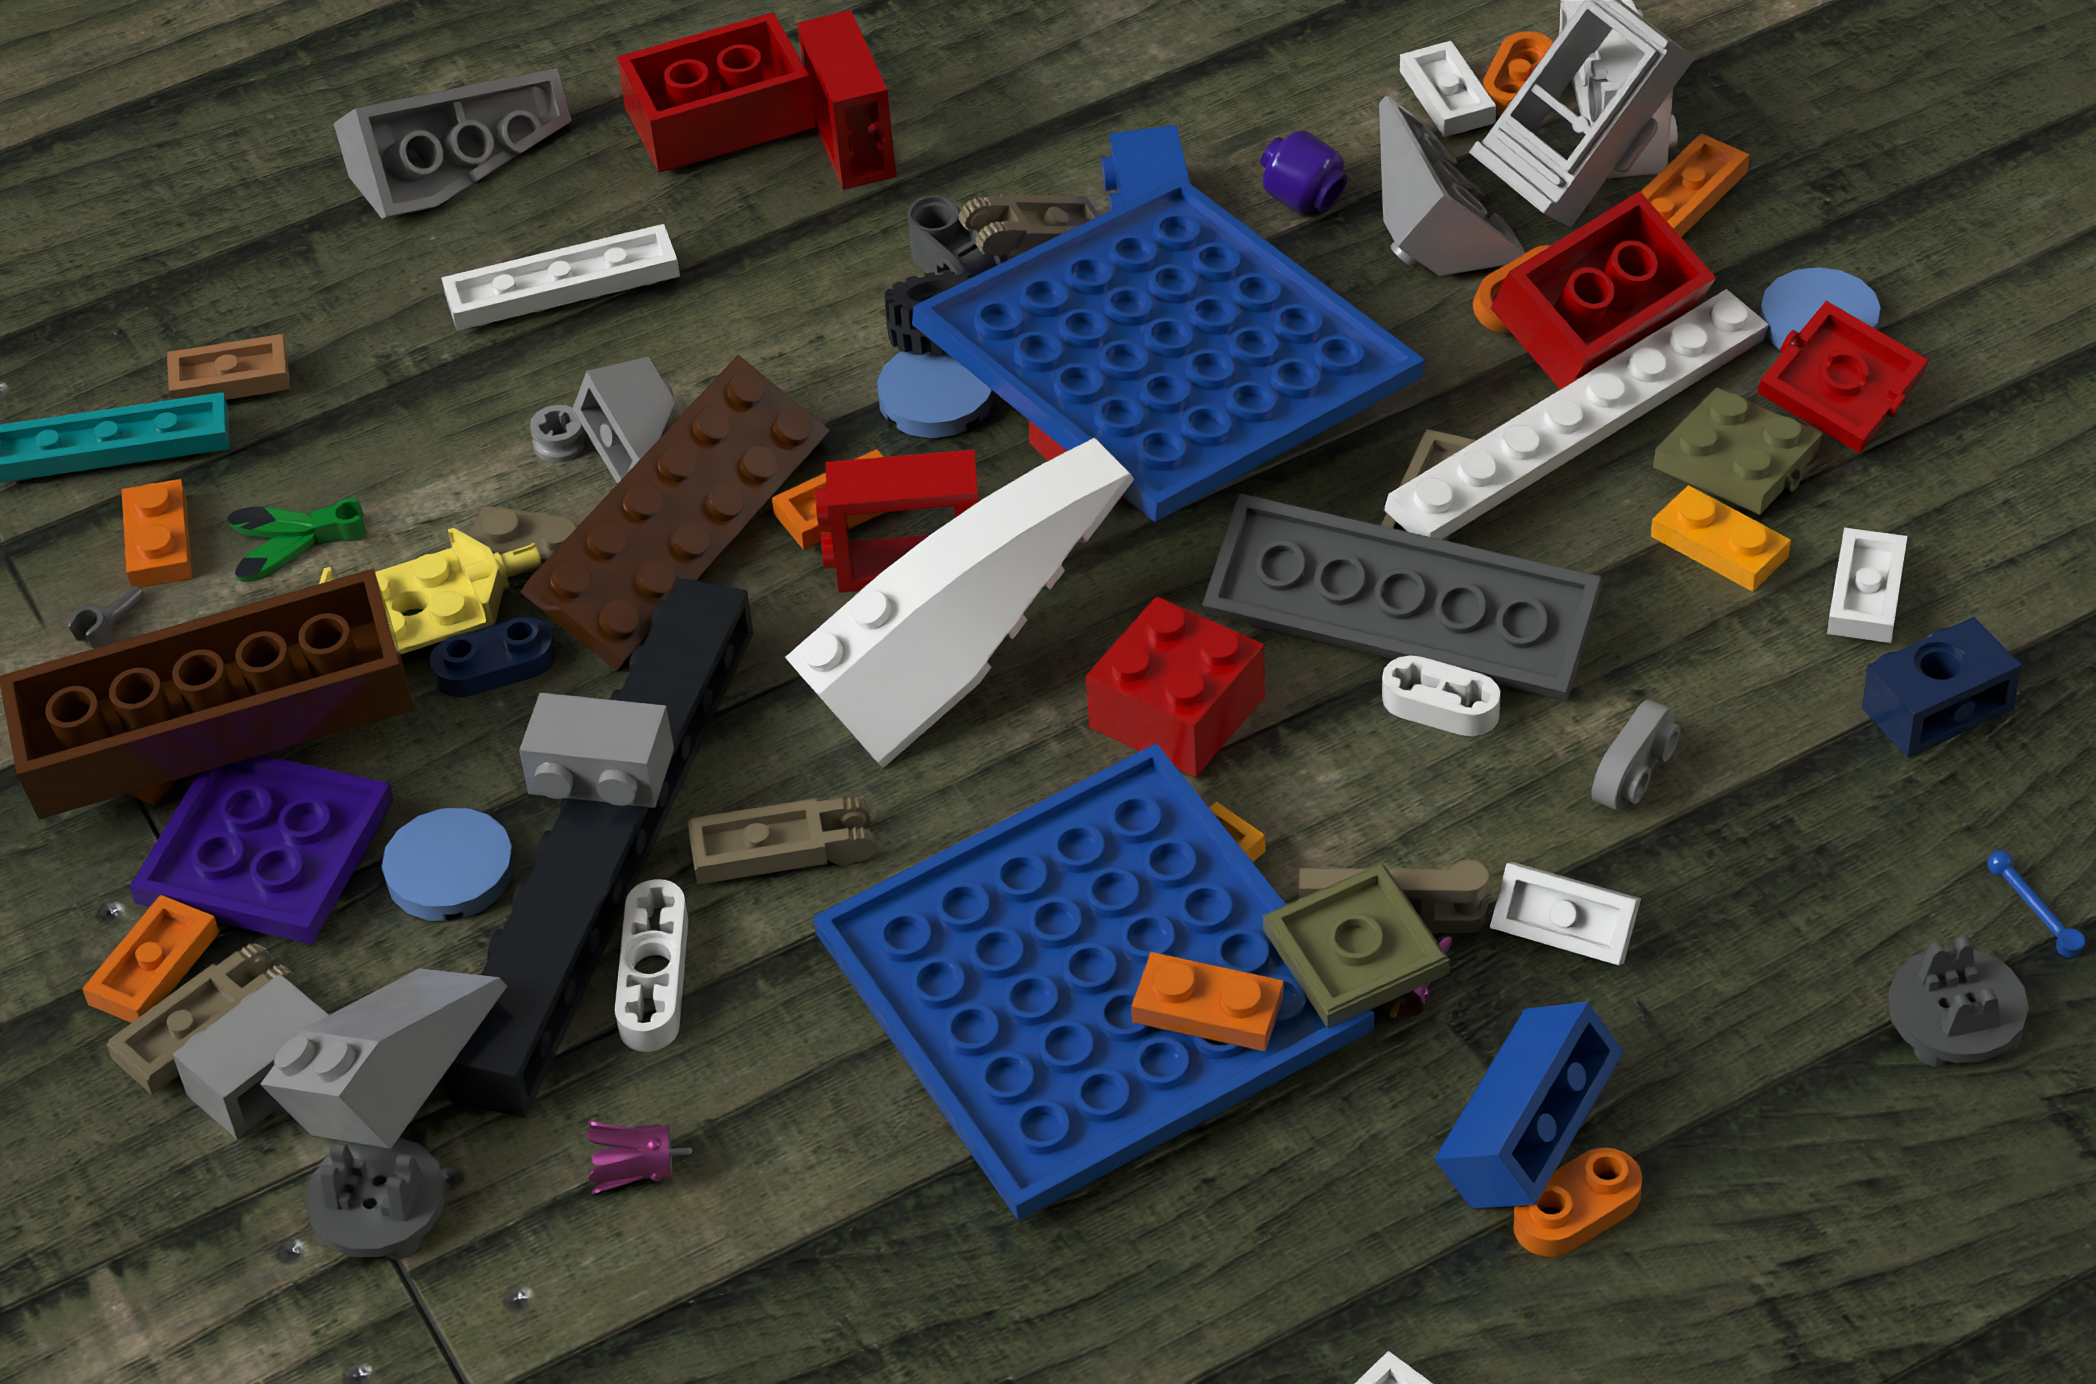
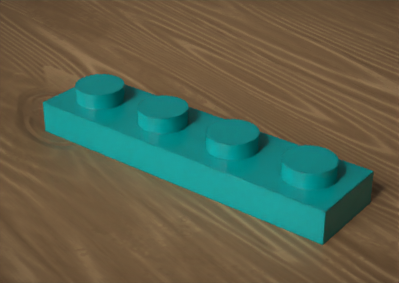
M224 392L0 424V483L230 449L229 410Z

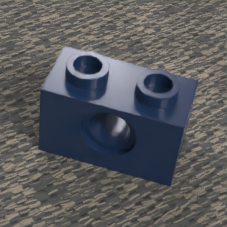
M1972 617L1950 628L1938 629L1928 638L1902 650L1885 653L1875 662L1867 666L1862 709L1901 752L1909 758L2013 710L2022 665L1975 617Z

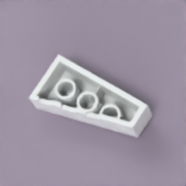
M1561 0L1559 35L1584 0ZM1621 0L1643 17L1642 11L1636 9L1632 0ZM1614 29L1611 30L1600 47L1589 55L1571 80L1580 114L1590 120L1591 127L1645 54ZM1673 89L1652 116L1658 123V130L1652 140L1628 171L1618 172L1613 170L1607 179L1659 174L1667 166L1668 150L1676 149L1678 142L1676 120L1674 115H1671Z

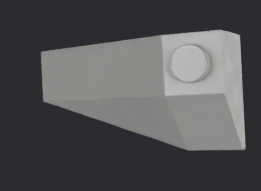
M554 68L355 108L334 123L349 178L382 219L435 208L570 123L572 119L558 70Z
M1386 95L1379 103L1383 221L1394 240L1390 246L1393 252L1410 267L1417 269L1422 264L1438 276L1506 265L1525 254L1526 252L1513 230L1502 216L1494 213L1490 218L1487 217L1488 212L1480 203L1485 195L1477 185L1468 181L1455 168L1458 162L1429 126Z

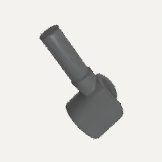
M134 586L111 606L103 610L94 605L79 607L70 615L68 626L77 641H81L86 637L94 649L112 644L115 634L111 627L119 621L120 617L145 597V594L140 587Z

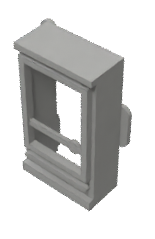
M1584 0L1482 143L1477 141L1469 153L1543 214L1572 227L1613 170L1618 172L1628 171L1652 140L1658 130V123L1652 116L1695 57L1621 0ZM1614 29L1645 54L1591 127L1588 118L1584 116L1578 117L1557 99L1589 55L1600 47L1611 30ZM1551 108L1570 121L1575 132L1586 134L1568 160L1536 135L1541 121Z

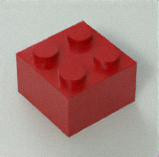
M1156 596L1086 675L1089 728L1138 751L1157 743L1177 769L1197 778L1265 697L1264 644Z

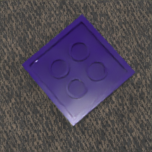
M264 755L198 773L129 886L134 902L150 907L160 895L213 915L217 923L313 945L394 801L390 783Z

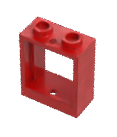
M848 10L797 22L802 63L810 75L816 129L842 189L845 190L897 177L888 90L852 11Z
M974 449L825 462L826 488H815L818 526L830 525L831 530L829 532H821L824 569L836 568L839 593L861 591L880 573L929 536L922 535L850 542L847 515L954 506L956 518L978 503L979 495Z

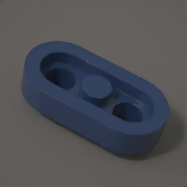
M520 617L463 635H456L440 642L430 655V666L434 683L441 692L454 697H467L543 674L554 663L556 651L552 632L546 623L536 618Z

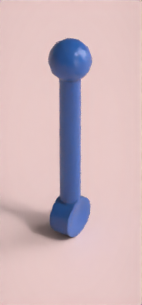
M2003 850L1994 851L1987 860L1989 871L1996 876H2003L2057 938L2056 950L2059 954L2066 958H2075L2081 955L2085 945L2083 934L2076 929L2066 928L2013 868L2014 859L2011 854Z

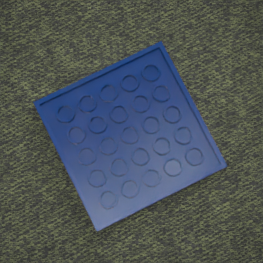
M1182 177L913 307L912 325L1065 450L1069 451L1095 438L1134 478L1122 496L1154 522L1422 378L1425 359Z
M1157 743L813 916L815 933L1018 1221L1374 1030V1013L1372 1010L1333 1027H1326L1263 930L1262 916L1285 906L1286 903ZM1150 952L1283 980L1284 998L1266 1052L1133 1023L1131 1005Z

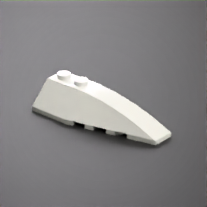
M1095 438L1051 459L985 497L929 535L880 573L785 658L878 764L884 768L982 681L992 668L987 662L1006 636L1014 639L1027 621L1023 613L1043 587L1051 590L1065 571L1062 566L1063 560L1077 542L1086 543L1133 482L1134 478Z

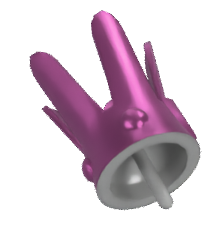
M588 1121L589 1127L592 1128L586 1133L589 1141L599 1145L615 1147L598 1150L592 1155V1162L598 1167L590 1171L588 1179L593 1183L605 1182L594 1187L592 1194L641 1179H652L654 1181H661L662 1179L672 1180V1156L689 1155L692 1153L691 1148L671 1149L669 1125H638L634 1129Z

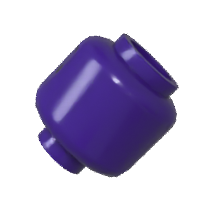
M1308 131L1294 132L1285 139L1281 137L1275 138L1264 151L1260 161L1261 166L1265 168L1262 181L1265 191L1283 205L1302 216L1309 215L1316 210L1321 213L1329 210L1338 200L1347 183L1348 176L1343 172L1344 159L1341 154Z

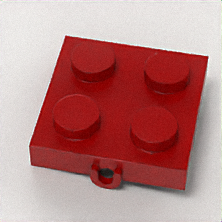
M1825 301L1799 333L1792 330L1787 335L1781 346L1780 352L1782 354L1760 379L1757 393L1860 454L1888 418L1896 416L1899 406L1905 405L1907 395L1925 374L1929 360L1832 303Z

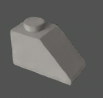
M648 356L586 371L573 406V411L618 484L661 438L676 401L670 384L666 379L661 378Z

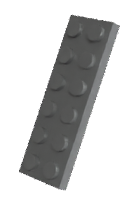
M1239 493L1202 607L1206 615L1393 660L1409 655L1428 658L1481 673L1492 678L1497 685L1568 701L1603 585L1601 576Z

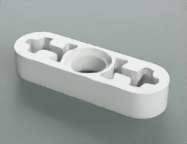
M662 879L648 880L640 883L630 891L625 901L615 1015L619 1034L624 1044L633 1050L641 1052H652L666 1047L676 1038L680 1027L688 914L684 894L680 887L673 882ZM662 908L660 913L661 931H651L648 918L652 917L654 909ZM660 955L670 960L668 966L657 973L644 974L634 969L635 965L647 956ZM643 998L654 999L656 1013H653L651 1016V1022L640 1023L644 1018L645 1004Z

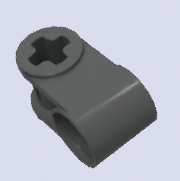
M938 195L925 196L911 204L908 210L911 261L925 273L935 272V275H942L944 271H954L955 275H960L964 272L975 277L1008 261L1006 254L1003 256L984 255L975 244V238L980 231L975 229L971 231L964 228L958 219L960 208L949 198Z

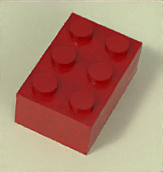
M774 12L617 56L625 109L658 173L675 168H683L695 162L726 153H734L743 148L777 138L789 137L795 133L816 127L810 75Z
M1639 191L1510 270L1490 309L1561 390L1698 307L1716 277Z

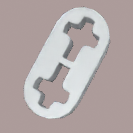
M1412 655L1398 657L1389 662L1384 668L1382 675V700L1384 707L1393 715L1464 736L1483 735L1493 730L1499 721L1501 693L1498 685L1488 676ZM1411 684H1415L1411 691L1407 690ZM1471 701H1475L1472 708L1467 707Z

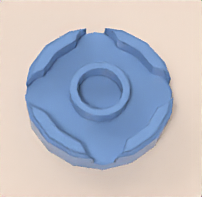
M1815 267L1794 270L1778 277L1764 292L1760 317L1769 324L1765 337L1778 350H1781L1787 335L1792 330L1799 333L1825 301L1832 303L1876 330L1878 329L1881 307L1875 292L1861 279L1841 270Z
M913 350L899 352L883 366L877 379L880 412L886 420L889 417L895 421L897 429L908 435L926 438L957 435L966 431L967 423L974 421L978 416L980 423L990 413L996 399L995 392L945 351H943V355H932V352L916 355L913 354Z
M442 808L419 815L397 830L385 847L382 870L392 900L407 914L428 921H447L445 914L462 912L465 918L482 912L501 898L513 879L514 853L505 828L490 815L469 808Z

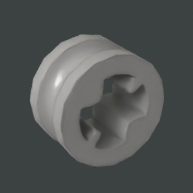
M567 405L548 406L538 411L531 418L529 426L535 454L542 460L562 463L578 457L585 450L586 436L581 422L573 411V407ZM559 432H562V433H563V434H560V435H554L555 433H559Z

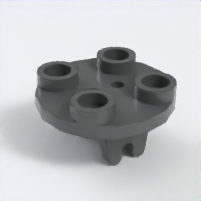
M1965 935L1955 940L1954 947H1944L1941 941H1935L1929 945L1927 951L1912 956L1895 972L1887 999L1892 1024L1903 1039L1914 1047V1053L1917 1058L1925 1064L1935 1067L1945 1066L1951 1062H1983L2000 1054L2014 1051L2020 1045L2029 1011L2025 987L2011 968L1987 953L1973 950L1969 938Z
M399 1137L392 1148L388 1149L353 1142L349 1144L333 1142L330 1147V1156L322 1161L309 1180L305 1206L316 1241L321 1246L352 1257L386 1256L390 1259H403L411 1256L419 1249L422 1241L421 1238L430 1232L443 1212L446 1185L438 1160L418 1143Z

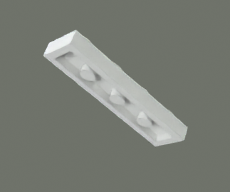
M661 224L442 277V283L456 331L532 312H541L577 301L594 299L602 295L643 285H651L659 281L680 277L678 260L665 225Z

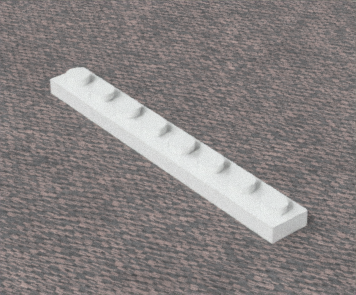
M1726 289L1389 493L1384 511L1407 532L1442 540L1764 340L1769 324Z

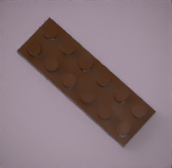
M737 355L529 578L521 593L615 671H618L631 657L635 647L639 644L641 645L647 639L651 631V621L655 606L660 600H666L676 578L698 581L823 442L830 430L745 359Z

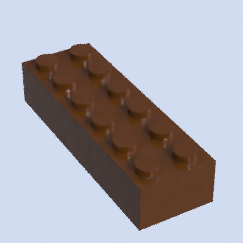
M374 568L0 676V688L16 773L39 820L415 710L391 617Z

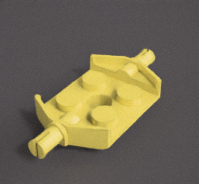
M455 528L448 529L452 548L433 554H426L417 559L376 571L375 573L391 617L400 655L445 641L456 635H463L495 624L503 590L510 587L508 578L537 568L539 569L542 566L535 543L503 554H499V552L492 553L490 547ZM330 567L324 568L319 584L334 580ZM413 609H423V611L418 614L411 616H403V613L406 611Z

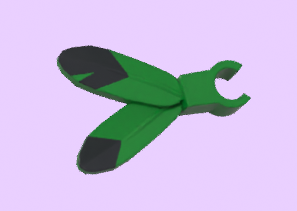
M346 498L340 500L333 506L311 511V516L305 513L267 507H248L232 512L227 518L232 529L242 535L271 538L241 560L235 571L237 579L242 582L262 579L302 554L316 540H318L319 544H324L337 540L352 541L362 538L367 532L362 520L364 514L359 499Z

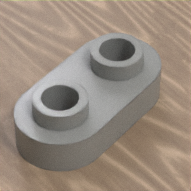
M1646 699L1640 704L1609 747L1598 767L1592 786L1593 801L1616 811H1621L1628 802L1636 804L1640 801L1649 784L1651 769L1658 759L1666 762L1677 746L1681 728L1679 725L1674 724L1675 712L1672 708L1650 699Z

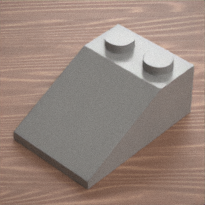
M419 968L300 1030L295 1037L288 1040L279 1049L274 1059L275 1065L260 1085L311 1136L391 1149L504 992L507 985L499 977Z

